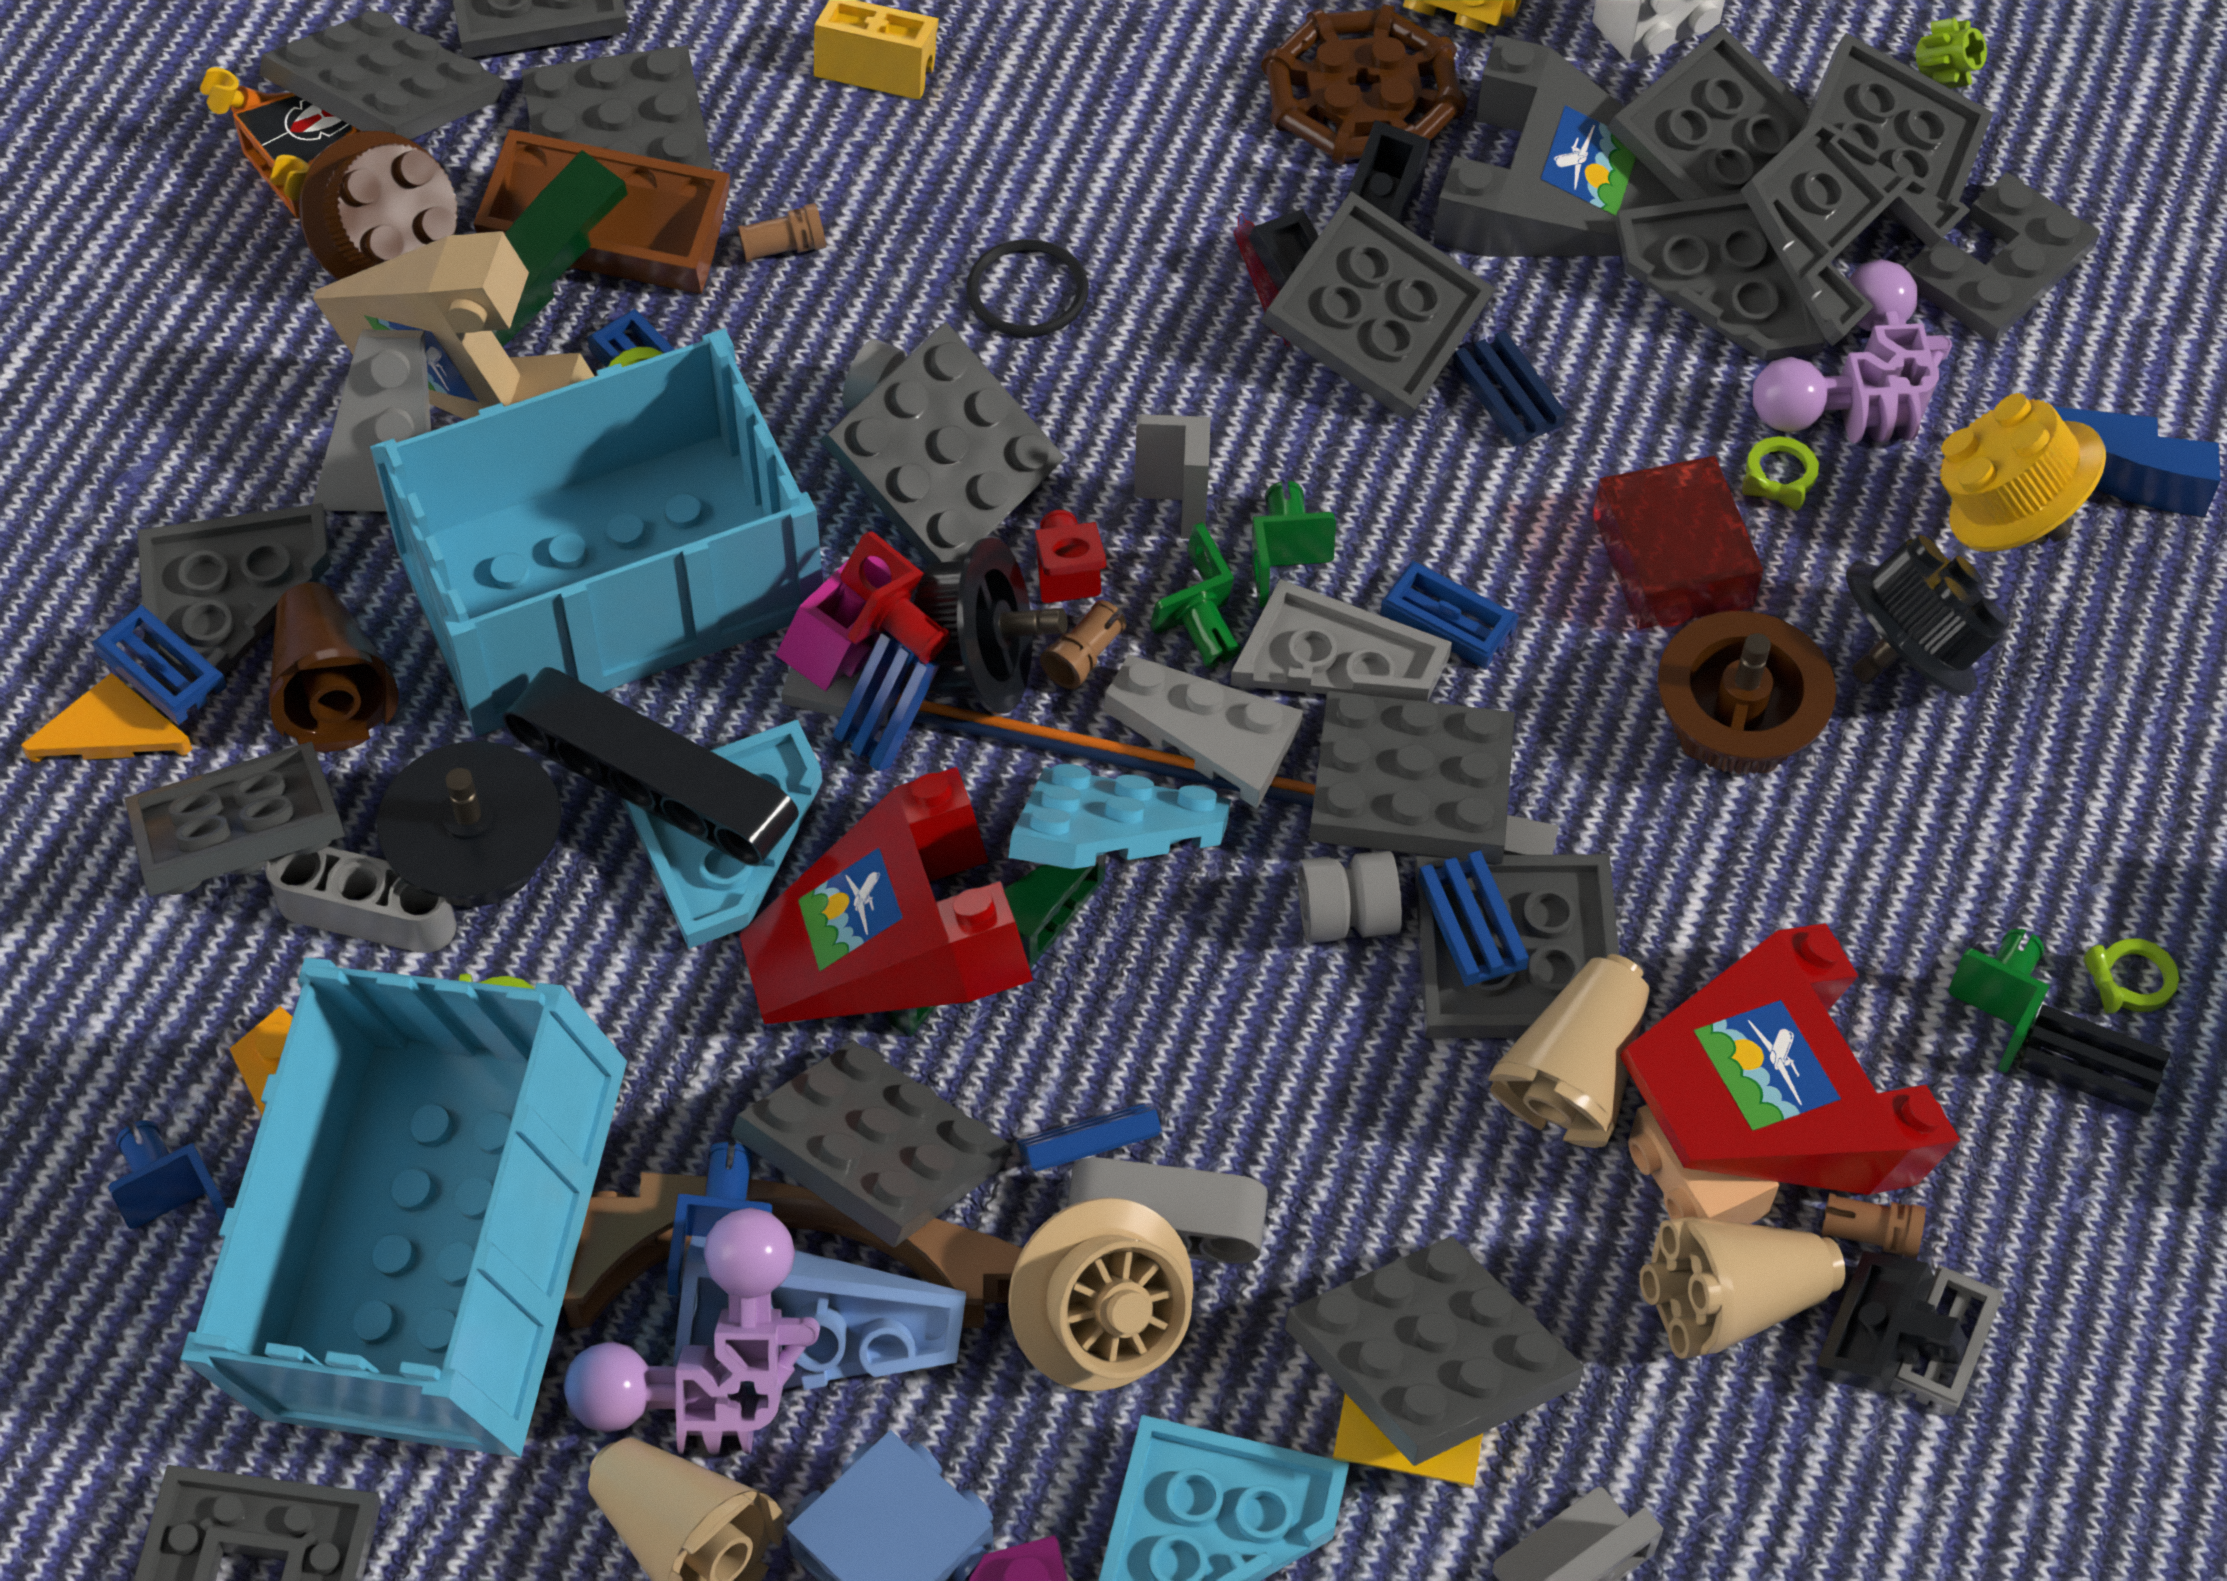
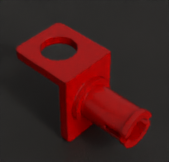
M1067 510L1049 512L1040 521V529L1035 530L1041 600L1044 603L1099 596L1102 591L1100 569L1106 568V556L1096 522L1078 524L1076 517Z
M873 531L862 535L840 575L842 582L866 601L847 638L856 644L876 632L880 633L886 630L918 656L919 660L926 665L929 661H933L944 649L951 637V633L910 602L911 596L924 573ZM869 556L882 559L888 565L891 572V582L879 589L872 586L864 574V564Z

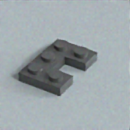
M2006 172L1973 203L1969 215L1970 220L2008 244L1987 265H1984L1945 238H1942L1931 249L1926 246L1904 268L1909 271L1914 279L1919 295L1994 344L2095 248L2100 232Z
M167 1465L134 1581H216L224 1552L286 1560L281 1581H362L382 1503L378 1494L374 1492Z

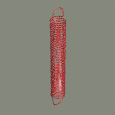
M1238 216V227H1237V228H1238V230H1239V232H1240V234H1241V233H1243V232H1241L1242 230H1240L1241 228H1240V226H1239V216ZM1246 221V222L1251 223L1250 225H1252V226H1243V227H1253V228H1254L1255 225H1254L1252 222H1250V221ZM1235 229L1234 236L1261 305L1264 312H1266L1267 307L1272 302L1269 300L1276 298L1279 291L1273 280L1270 279L1271 277H1268L1270 275H1267L1269 273H1266L1267 271L1263 268V263L1253 267L1255 265L1252 264L1261 260L1255 261L1257 259L1254 258L1259 257L1255 256L1258 255L1257 253L1252 256L1248 254L1255 251L1254 247L1251 248L1252 246H1249L1251 243L1247 236L1250 234L1238 237ZM1272 330V332H1273L1274 335H1276V336H1281V335H1277L1278 333H1276V332H1274V331ZM1283 338L1285 345L1288 347L1290 345V341L1287 345L1285 342V338Z

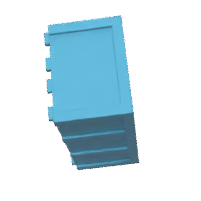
M725 328L703 335L700 342L622 367L619 363L598 370L595 377L505 407L501 402L478 410V416L397 443L393 438L370 446L396 550L476 737L505 727L503 714L544 667L559 670L599 692H604L788 627L799 606L823 584L816 508L808 492H800L736 365L734 345Z
M305 957L297 981L302 990L276 1074H269L261 1101L266 1106L234 1208H227L219 1233L224 1241L196 1332H188L180 1360L263 1420L521 1458L627 1060L563 985L536 983L535 989L338 968L331 960Z

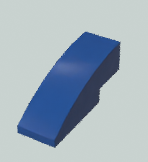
M2053 406L2063 421L2084 423L2093 428L2101 437L2106 449V462L2103 474L2095 487L2096 490L2151 508L2205 518L2221 482L2219 443L2158 436V417Z

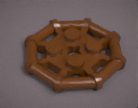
M1383 4L1381 9L1334 13H1325L1320 8L1307 13L1306 21L1278 48L1270 49L1264 54L1261 69L1268 78L1273 110L1270 114V121L1278 131H1290L1331 156L1332 163L1344 165L1346 160L1361 159L1375 120L1428 138L1431 141L1452 119L1463 116L1467 107L1468 100L1460 89L1454 60L1457 48L1449 37H1437L1397 14L1395 6ZM1374 32L1373 38L1339 40L1337 36ZM1316 43L1318 47L1316 58L1310 63L1298 60ZM1404 44L1418 52L1410 56L1405 53ZM1434 72L1438 90L1422 89L1420 77ZM1354 84H1370L1372 85L1371 91L1361 92L1360 87ZM1291 85L1306 87L1307 98L1300 100L1294 98ZM1410 112L1412 117L1417 112L1425 114L1414 126L1404 122V118ZM1324 117L1336 123V132L1317 121L1323 123Z

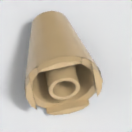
M1609 954L1606 959H1590L1493 1067L1488 1081H1494L1490 1088L1493 1096L1510 1112L1539 1130L1543 1129L1547 1121L1566 1128L1567 1131L1562 1139L1563 1141L1589 1148L1606 1146L1615 1131L1629 1075L1627 1068L1620 1058V1054L1639 1036L1650 992L1648 984L1642 978V969L1633 961L1616 954Z
M625 1438L606 1445L596 1454L591 1463L588 1481L590 1495L651 1581H762L770 1567L763 1563L761 1558L770 1540L780 1547L784 1535V1514L778 1504L767 1494L636 1438Z

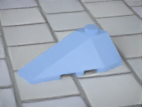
M692 1236L684 1268L673 1366H677L683 1345H708L715 1351L714 1332L721 1309H729L728 1294L711 1278L707 1270L704 1257L707 1237ZM795 1250L792 1271L785 1281L771 1292V1309H781L782 1318L812 1317L819 1323L820 1332L816 1343L807 1346L794 1363L795 1371L784 1384L783 1389L803 1385L804 1390L827 1386L829 1380L868 1373L873 1377H880L957 1363L966 1292ZM741 1382L746 1385L747 1394L760 1395L755 1391L754 1382Z

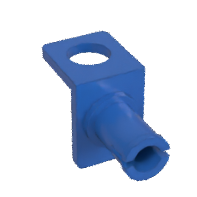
M139 1120L134 1122L144 1141L140 1145L137 1144L128 1126L121 1130L116 1139V1146L124 1156L131 1173L110 1183L108 1189L129 1229L137 1228L205 1193L221 1224L223 1223L227 1210L226 1205L193 1142L169 1153L161 1138L158 1126L152 1121Z
M728 1142L712 1145L708 1154L709 1167L705 1196L678 1193L668 1261L667 1295L678 1296L687 1236L707 1237L717 1221L730 1212L752 1207L772 1213L773 1206L769 1203L746 1201L750 1167L754 1154L745 1145L735 1143L731 1169H727Z

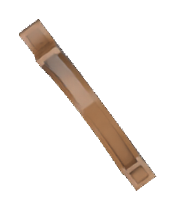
M641 1172L639 1197H627L615 1191H599L591 1195L563 1299L570 1328H590L608 1304L623 1289L649 1268L669 1257L678 1193L705 1196L707 1176ZM749 1179L746 1201L771 1204L773 1206L772 1214L787 1228L817 1230L860 1241L890 1255L909 1267L928 1283L965 1291L963 1328H984L985 1303H1008L1011 1277L1015 1264L1023 1248L985 1233L934 1218L893 1248L805 1187L758 1179ZM692 1236L686 1237L685 1249L690 1246Z

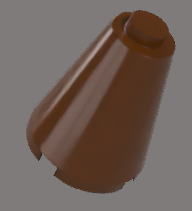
M316 582L298 584L288 589L280 597L276 608L269 692V710L273 725L283 737L285 732L296 738L298 745L312 741L317 752L340 751L360 745L370 739L368 730L376 726L382 719H384L386 726L394 716L399 701L395 677L332 588Z

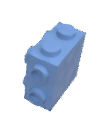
M890 1429L875 1445L871 1442H866L859 1446L845 1461L841 1469L842 1476L823 1494L816 1490L807 1495L793 1510L789 1518L790 1525L786 1530L791 1555L818 1581H969L984 1554L994 1551L993 1524L991 1523L993 1515L985 1503L971 1490L963 1488L958 1493L940 1476L942 1473L940 1464L923 1445L917 1441H912L907 1445Z

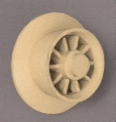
M1101 1197L1084 1200L1068 1206L1049 1218L1035 1231L1024 1246L1015 1264L1008 1299L1009 1317L1015 1339L1026 1358L1034 1367L1061 1385L1085 1391H1102L1127 1385L1161 1366L1176 1351L1188 1329L1192 1311L1193 1274L1190 1259L1175 1229L1158 1213L1140 1203L1123 1198Z

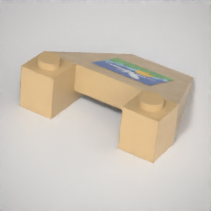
M503 231L446 236L316 289L313 300L352 355H354L358 337L363 329L425 330L429 404L465 420L478 416V410L501 402L505 407L595 377L580 353L509 358L493 334V330L510 329L529 274Z

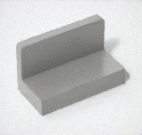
M1140 414L1137 416L1134 495L1137 498L1182 500L1181 539H1190L1193 525L1203 522L1206 527L1211 417Z
M1596 1487L1494 1561L1492 1571L1499 1581H1619L1655 1554L1664 1529L1646 1507L1629 1518L1603 1487Z

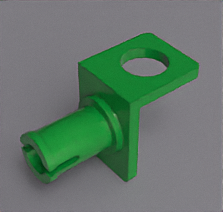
M1282 481L1271 485L1265 494V501L1270 516L1253 517L1251 562L1259 607H1265L1269 600L1270 566L1328 563L1334 560L1335 514L1332 512L1306 513L1303 489L1293 481H1288L1290 499L1284 498Z
M1200 522L1192 527L1187 551L1203 582L1158 600L1154 606L1150 627L1154 634H1159L1175 626L1184 625L1203 658L1205 667L1213 669L1219 666L1216 657L1220 656L1222 663L1226 664L1240 653L1241 647L1233 638L1218 611L1219 608L1227 605L1234 577L1204 523ZM1205 553H1206V555H1207V557H1208V559H1209V561H1210V564H1211L1212 569L1210 568V566H1209V564H1208V562H1207Z
M2024 929L2009 930L2004 935L2001 946L1994 958L1975 949L1967 948L1948 988V993L1951 996L2016 1026L1997 1068L2004 1073H2007L2050 987V985L2030 976L2035 965L2044 954L2042 941L2032 933L2024 950H2018V946L2026 933Z

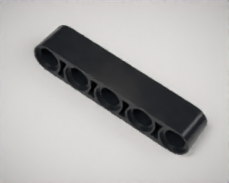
M542 668L503 714V722L506 728L518 741L528 748L746 865L755 867L762 865L798 818L799 811L796 804L783 790L774 784L554 668Z

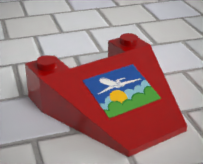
M957 767L939 773H928L914 781L896 786L739 933L764 1024L967 1003L1033 981L1017 925L1000 881L980 888L968 889L959 895L938 902L934 898L930 881L989 862L971 802Z
M1826 923L1777 930L1621 1052V1060L1683 1168L1871 1195L1918 1185L1961 1140L1944 1114L1941 1105L1936 1101L1926 1084L1877 1093L1827 1012L1859 975Z

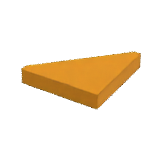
M112 672L21 744L26 757L35 763L40 762L46 756L82 755L83 760L131 758L135 756L134 752L174 750L179 755L185 756L193 749L187 735Z

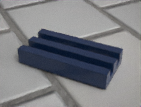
M1505 330L1495 334L1494 342L1490 344L1486 339L1476 342L1474 350L1468 352L1465 347L1455 351L1453 365L1513 447L1564 426L1567 412ZM1484 364L1501 386L1500 391L1511 405H1515L1529 425L1523 426L1479 365Z

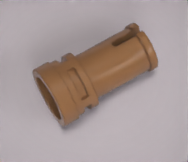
M816 203L787 211V216L737 227L746 262L796 249L797 253L826 248L824 231Z
M1098 600L1070 633H1063L1055 643L1050 644L1040 655V663L1044 672L1052 681L1063 688L1074 690L1086 680L1089 672L1097 664V657L1126 628L1127 622L1123 614L1118 615L1112 623L1108 622L1113 614L1119 610L1115 605L1105 600Z
M1829 1193L1821 1236H1832L1882 1246V1252L1917 1260L1923 1234L1926 1207L1911 1204V1206L1895 1202H1891L1890 1206L1839 1197L1836 1194Z

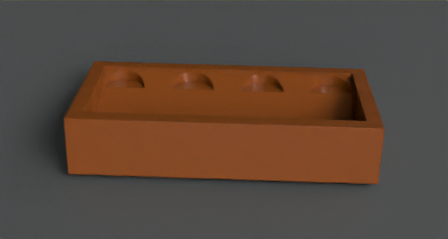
M509 129L473 223L476 233L503 231L505 234L538 194L583 150L625 181L628 195L588 232L591 246L570 267L702 294L724 217L731 180L729 173Z

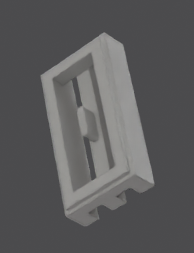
M1938 1265L1934 1274L1935 1279L1925 1302L1935 1305L1936 1309L1945 1286L1958 1291L1948 1316L1958 1318L1960 1322L1963 1319L1971 1297L1984 1302L1950 1388L1937 1383L1945 1363L1929 1361L1923 1377L1911 1372L1913 1364L1900 1362L1890 1390L1899 1394L1902 1393L1903 1389L1916 1394L1915 1401L1928 1405L1931 1400L1942 1405L1940 1412L1954 1417L2004 1292Z

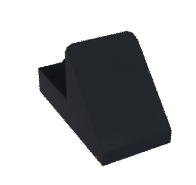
M1375 120L1347 196L1351 191L1402 224L1410 200L1419 201L1421 196L1430 140Z

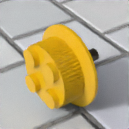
M2015 393L2005 397L1996 405L1994 410H1989L1981 418H1976L1975 422L1970 423L1969 427L1957 430L1949 435L1941 446V452L1945 458L1940 465L1941 469L1939 471L1941 474L1939 476L1941 477V484L1953 499L1949 512L1951 530L1964 546L1982 552L2013 549L2032 542L2045 534L2054 542L2065 539L2072 530V526L2067 519L2088 499L2103 474L2106 462V449L2101 437L2093 428L2084 423L2063 421L2055 408L2049 405L2048 402L2045 403L2044 400L2040 401L2034 398L2029 400L2022 393Z

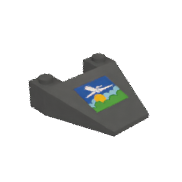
M1496 35L1482 74L1476 121L1522 132L1510 169L1457 156L1453 157L1439 196L1433 243L1487 257L1622 256L1615 223L1618 210L1682 201L1607 129L1613 117L1625 108L1551 47Z

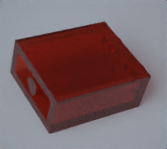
M1716 456L1599 479L1592 515L1638 630L1659 625L1662 627H1673L1682 624L1688 619L1726 611H1742L1745 608L1754 606L1764 570Z

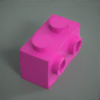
M869 556L864 564V574L868 582L879 589L891 582V572L888 565L882 559ZM848 560L799 606L776 653L778 658L825 692L843 674L850 678L857 675L873 651L871 646L875 642L877 643L881 632H876L856 644L847 638L866 604V601L843 583L840 578L841 572Z

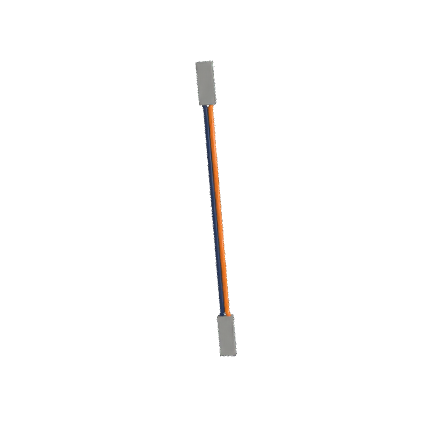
M791 667L781 693L782 704L841 717L860 676L856 675L850 678L843 674L825 692ZM899 694L894 706L898 704L902 694ZM925 700L922 701L913 722L1240 792L1239 787L1220 775L1211 780L1195 770V759ZM893 706L892 709L888 710L881 726H887L896 707ZM1275 776L1264 797L1313 808L1316 785ZM1507 815L1504 855H1553L1559 826Z

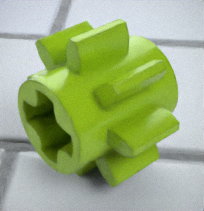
M1955 17L1930 22L1932 35L1921 37L1916 47V63L1919 71L1934 81L1946 85L1949 89L1971 85L1972 77L1970 71L1981 70L1986 62L1987 46L1982 33L1976 28H1970L1969 20L1957 22Z

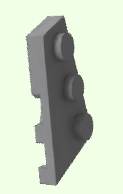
M362 330L358 337L312 504L322 503L324 510L386 511L370 446L393 438L397 443L431 431L425 330Z
M1279 579L1231 671L1230 686L1327 694V691L1330 690L1428 702L1450 657L1452 642Z
M1130 654L1105 692L1104 711L1159 747L1174 746L1195 759L1194 769L1209 779L1214 780L1220 775L1240 788L1239 798L1256 809L1259 807L1301 730L1303 717L1302 710Z

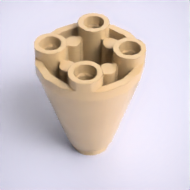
M1694 1216L1663 1221L1656 1236L1652 1252V1263L1643 1265L1640 1270L1642 1295L1648 1304L1656 1305L1668 1333L1671 1350L1680 1359L1718 1353L1826 1300L1831 1292L1841 1289L1845 1279V1263L1842 1252L1837 1243L1829 1237L1820 1238V1236L1812 1232Z

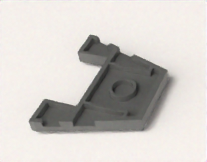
M1817 116L1740 191L1824 337L1834 346L1874 306L1832 265L1831 261L1886 207L1890 208L1929 249L1938 243L1970 209L1953 197L1948 202H1945L1926 191L1928 182L1910 172L1903 177L1877 161L1880 153Z

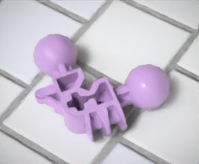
M1879 259L1861 264L1848 278V281L1874 306L1856 324L1861 329L1871 332L1864 352L1849 353L1841 376H1823L1820 370L1810 362L1794 357L1772 361L1757 376L1753 384V407L1759 418L1768 426L1784 432H1795L1809 428L1823 414L1824 410H1841L1845 429L1852 443H1860L1864 431H1867L1869 436L1876 442H1888L1894 429L1905 441H1912L1917 437L1920 421L1939 380L1938 366L1942 360L1948 357L1952 342L1943 335L1926 336L1923 323L1906 324V321L1912 316L1917 307V285L1909 271L1903 266Z
M752 1207L730 1212L717 1221L707 1235L704 1248L707 1270L711 1278L728 1294L729 1309H721L714 1332L715 1351L708 1345H683L677 1366H648L647 1361L631 1346L609 1341L590 1346L574 1358L566 1370L563 1385L564 1394L571 1414L586 1428L609 1433L628 1428L639 1420L647 1409H676V1439L679 1454L684 1453L688 1436H703L705 1446L710 1454H719L723 1436H738L743 1452L745 1454L751 1453L753 1431L759 1430L771 1423L778 1412L783 1386L795 1371L794 1363L807 1346L816 1343L820 1332L819 1323L812 1317L782 1318L781 1309H771V1292L779 1287L792 1271L795 1257L792 1237L787 1227L771 1212ZM741 1382H754L755 1391L760 1395L747 1394L746 1385Z

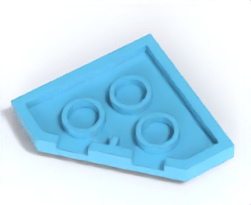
M798 719L711 750L715 754L774 784L783 790L798 808V818L760 866L746 865L622 798L688 949L744 929L753 921L822 783L821 767Z
M1059 764L1053 768L1044 767L1011 833L1008 858L1077 869L1095 866L1096 856L1114 850H1120L1119 856L1125 860L1168 854L1170 844L1179 842L1182 839L1193 838L1192 844L1198 848L1217 846L1221 844L1228 824L1231 799L1217 797L1215 791L1202 786H1183L1179 790L1154 786L1153 781L1138 775H1121L1116 779L1091 775L1090 770L1074 764Z
M1141 1415L1098 1581H1261L1333 1539L1349 1463Z

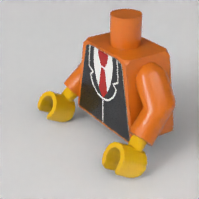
M209 68L199 88L201 93L209 95L206 102L213 113L224 114L231 107L243 154L297 219L300 218L299 200L301 187L305 175L315 158L338 139L357 132H363L291 92L264 93L239 86L236 76L223 68Z

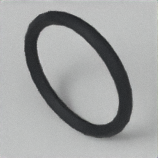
M1036 239L1008 241L993 247L981 255L971 268L966 286L968 301L976 316L989 327L1001 333L1017 337L1048 335L1064 328L1074 321L1083 310L1089 290L1086 272L1077 258L1064 248ZM1039 251L1060 259L1069 267L1077 284L1076 296L1072 305L1065 313L1049 322L1037 325H1017L1005 322L989 312L980 299L978 286L983 271L999 257L1012 252Z

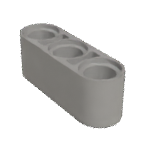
M327 846L311 854L289 853L267 860L265 865L266 876L278 910L286 919L292 922L417 953L438 951L448 945L455 935L457 924L450 899L434 896L411 886L395 873L386 860ZM309 879L303 884L292 885L298 880ZM364 893L371 894L368 897L361 900H352L357 895H361ZM433 908L426 914L412 915L418 910Z
M1098 1157L1081 1159L1075 1162L1072 1168L1066 1207L1084 1200L1101 1197L1123 1198L1135 1201L1158 1213L1175 1229L1190 1259L1244 1264L1255 1261L1260 1256L1268 1191L1261 1182L1255 1179L1234 1174Z

